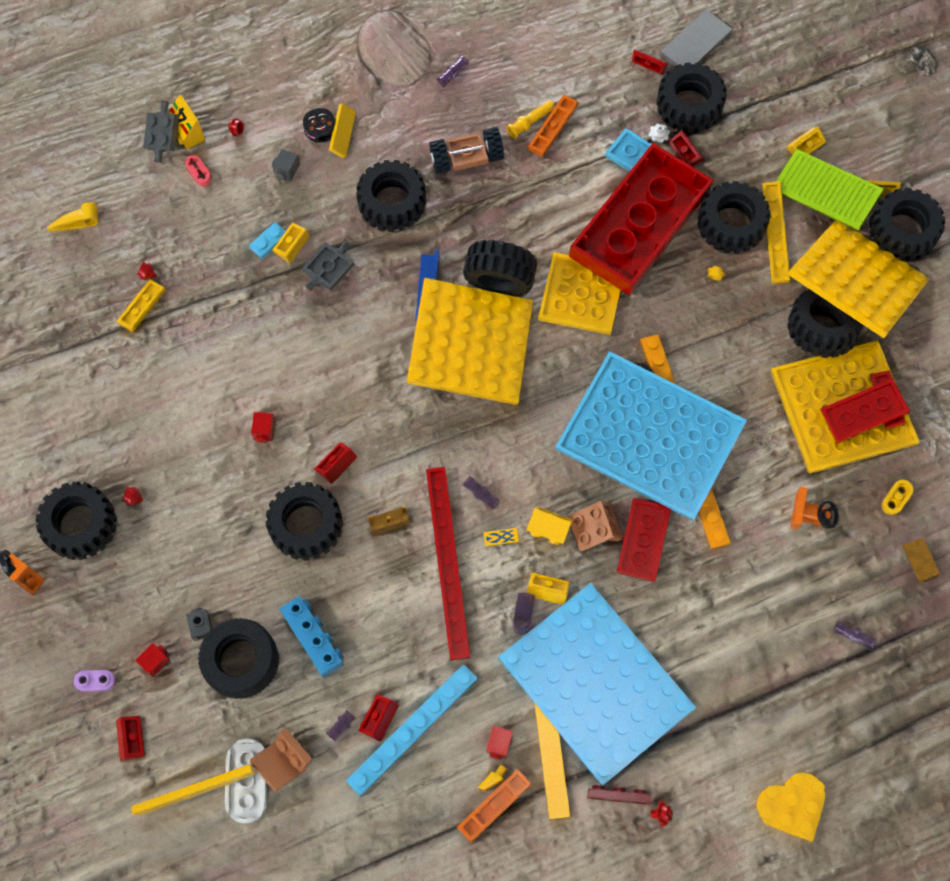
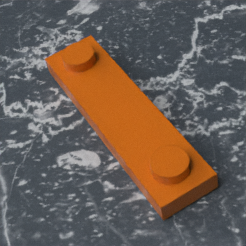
M563 94L529 144L528 150L543 158L578 107L579 102Z
M517 769L457 826L458 830L472 843L532 785L531 782Z

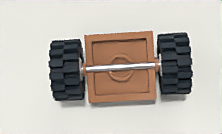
M496 127L483 130L484 143L480 133L445 140V142L444 139L429 142L435 173L439 174L450 171V161L453 170L457 171L489 164L488 160L493 162L504 159V147L499 129Z

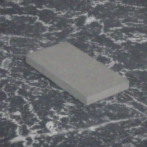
M706 9L661 51L660 55L674 66L679 64L683 66L689 62L691 64H695V62L700 63L731 34L732 28Z

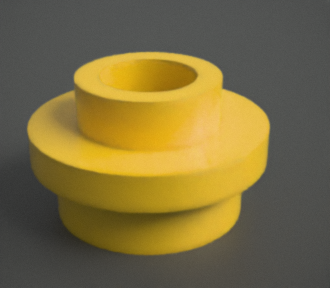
M713 266L707 270V276L713 280L721 281L725 277L723 269L718 266Z

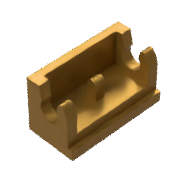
M405 505L399 509L367 517L373 537L411 526Z
M923 537L902 545L919 583L939 577L940 572Z

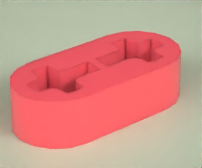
M189 156L185 160V164L195 182L199 186L209 185L212 178L207 167L198 156ZM194 162L195 164H197L198 168L195 169V167L191 165V163ZM202 173V175H203L204 177H206V178H205V179L200 178V175H199V174Z

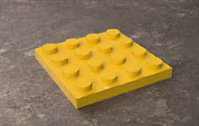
M553 252L538 320L611 335L620 289L570 258L569 255Z

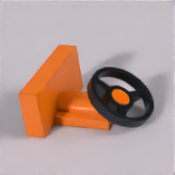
M800 486L795 496L790 528L798 530L802 522L823 526L826 529L834 528L839 521V512L836 505L831 501H824L820 505L805 502L808 488ZM826 503L831 506L829 509H826L824 506ZM834 510L835 519L833 524L831 525L830 520L832 519V511Z
M8 550L0 551V564L4 573L33 596L45 579Z

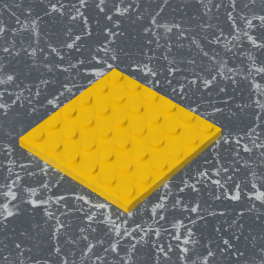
M837 220L833 222L788 273L789 276L882 338H885L930 280L923 273L910 267L909 264L901 261L892 253L886 250L883 251L877 243L870 241L860 232Z
M424 278L406 383L518 405L533 300Z
M878 340L854 346L848 353L840 354L839 357L832 358L828 356V358H821V356H816L771 368V375L809 474L908 448L920 443L909 415H905L906 424L904 426L886 430L885 425H882L836 444L820 412V409L872 387L871 374L890 370Z

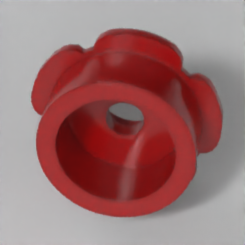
M237 118L230 121L228 129L233 136L241 135L244 131V123Z

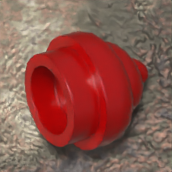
M143 262L136 274L142 280L153 279L157 276L152 264L149 262Z
M126 488L122 502L131 506L143 501L137 488Z

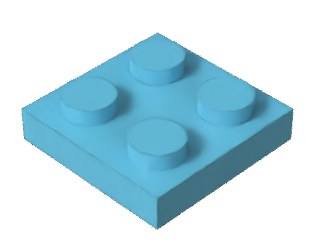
M626 128L606 151L605 157L630 172L651 144Z

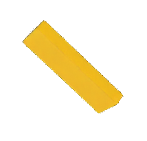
M343 103L338 106L329 147L330 152L341 158L347 156L356 115L355 110Z
M149 279L119 317L117 323L133 333L166 289Z

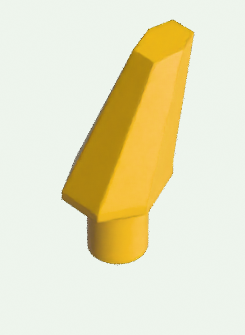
M499 765L496 772H491L477 788L486 791L505 781L502 777L507 768Z

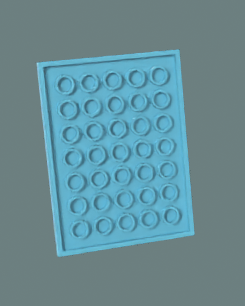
M609 351L555 449L694 521L747 420Z
M591 583L498 656L501 663L531 700L536 703L601 786L605 785L696 708Z

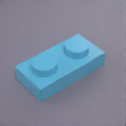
M274 222L249 245V248L263 260L272 252L286 231Z

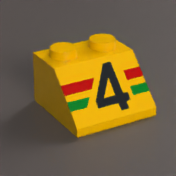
M182 95L178 96L168 113L179 115L176 139L180 145L183 144L188 150L203 142L205 137L198 119Z

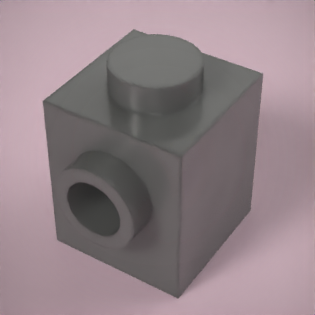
M281 149L278 157H275L272 162L275 176L281 180L286 179L288 181L292 180L300 165L297 154Z
M196 608L191 613L186 614L191 638L194 641L204 639L206 634L213 628L209 612L203 608Z

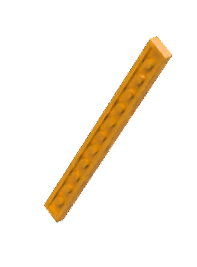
M659 335L641 338L640 344L648 366L653 370L654 374L675 384ZM711 488L698 514L710 549L712 550L730 545L731 542Z

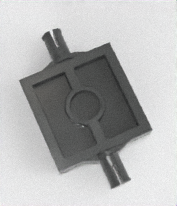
M161 101L160 112L147 113L143 148L155 151L154 162L162 163L163 152L175 151L179 115L168 113L169 102Z
M345 241L338 249L325 242L302 267L303 272L311 277V280L305 287L312 291L317 284H320L332 291L354 266V262L344 254L351 245Z

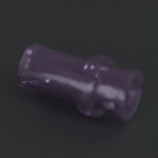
M345 710L342 716L339 715L336 723L326 732L335 742L347 728L349 729L352 726L351 723L356 719L348 710Z

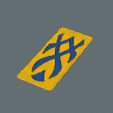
M517 528L483 532L485 546L519 542Z

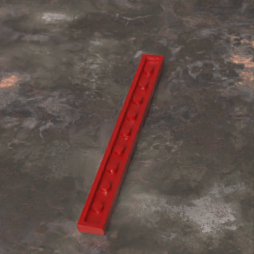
M445 467L426 469L450 661L469 659L470 653Z

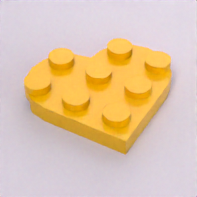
M796 773L786 780L784 786L774 785L763 790L757 798L756 810H758L763 823L771 828L808 842H813L825 802V786L818 778L811 774Z

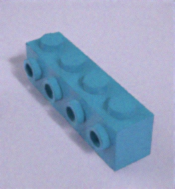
M299 595L279 608L323 679L344 666L341 661L344 659L342 653L338 648L334 650L332 647L333 639L328 632L323 633L320 627L323 624L317 615L312 616L310 610L313 608L307 599L302 600Z

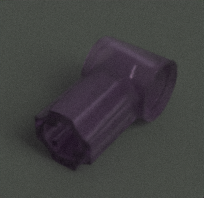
M523 592L517 595L513 630L518 635H525L530 630L535 596L530 593ZM520 620H523L527 623V625L525 627H519L516 623Z

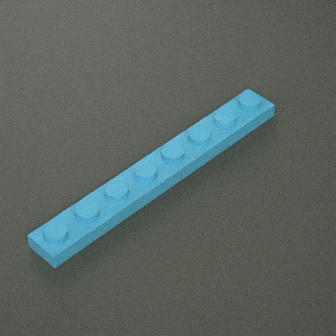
M463 664L346 782L361 797L478 678Z

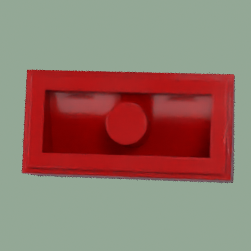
M635 49L633 51V63L661 75L664 74L668 67L667 63Z
M681 130L668 141L679 158L693 167L704 160V157L684 131Z
M339 442L314 470L332 484L353 463L357 456L351 448Z
M377 694L358 731L381 742L399 705Z
M140 716L120 717L116 720L120 761L144 757Z

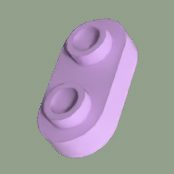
M84 670L77 673L74 678L75 687L82 692H106L113 689L116 684L115 675L108 670ZM86 677V683L81 684V679ZM103 677H107L105 683H101Z

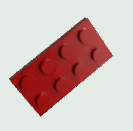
M893 378L820 409L836 444L910 414V410Z
M633 498L616 573L651 582L656 581L671 509L659 503Z

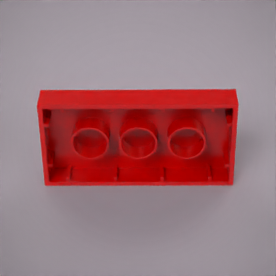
M652 143L572 243L569 257L630 296L701 204L707 192L711 190L713 179Z

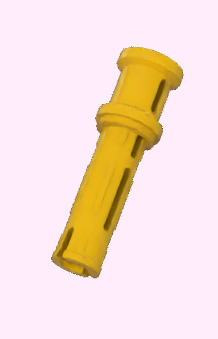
M547 100L526 116H520L516 122L508 124L506 130L509 136L516 139L518 134L529 130L530 125L555 108L554 103L551 100Z

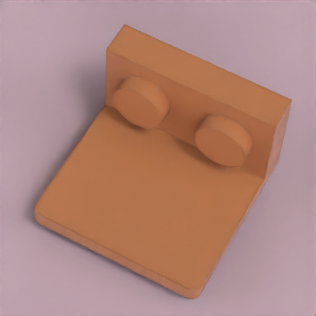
M599 501L569 515V518L573 520L571 526L579 550L582 552L608 540L618 542L623 539L612 504L609 502Z
M285 728L279 733L275 742L251 758L250 763L273 791L277 792L306 771L312 758Z

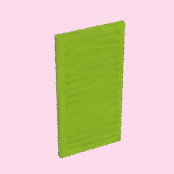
M798 149L795 150L776 182L781 181L782 195L858 231L884 191L883 188Z

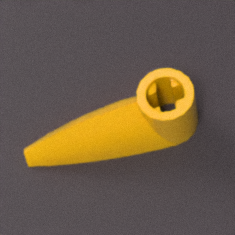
M92 202L83 203L81 209L63 215L50 224L47 229L51 232L95 226L98 224V206Z

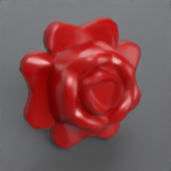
M659 801L657 809L651 810L650 815L651 818H657L661 827L668 825V821L672 820L673 811L670 806L666 805L665 801Z

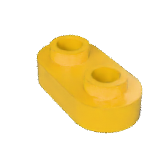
M899 480L890 489L881 504L886 514H898L913 494V486L909 481ZM899 489H903L904 494L900 493ZM888 504H893L894 509L890 508Z

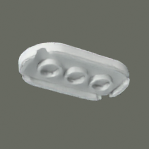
M245 738L238 740L227 752L226 772L251 765V758L263 751L265 747L254 739ZM258 772L254 776L225 786V808L230 817L235 821L244 824L252 823L264 814L268 802V784Z

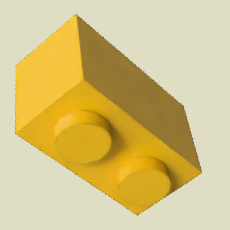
M536 506L527 530L534 537L541 538L543 536L548 538V541L552 544H564L573 520Z

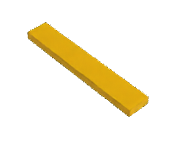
M781 181L762 183L763 195L765 196L764 201H768L770 205L769 210L771 211L770 222L766 230L771 284L790 283Z
M534 702L549 820L570 818L559 732Z
M246 765L133 805L131 807L132 814L141 816L257 774L256 769L252 765Z

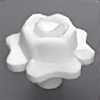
M656 124L655 127L651 126L649 137H652V141L663 143L664 140H668L670 130L667 129L666 125Z

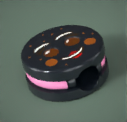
M325 108L309 110L303 118V128L306 137L316 143L327 142L332 138L335 126V117L332 112Z

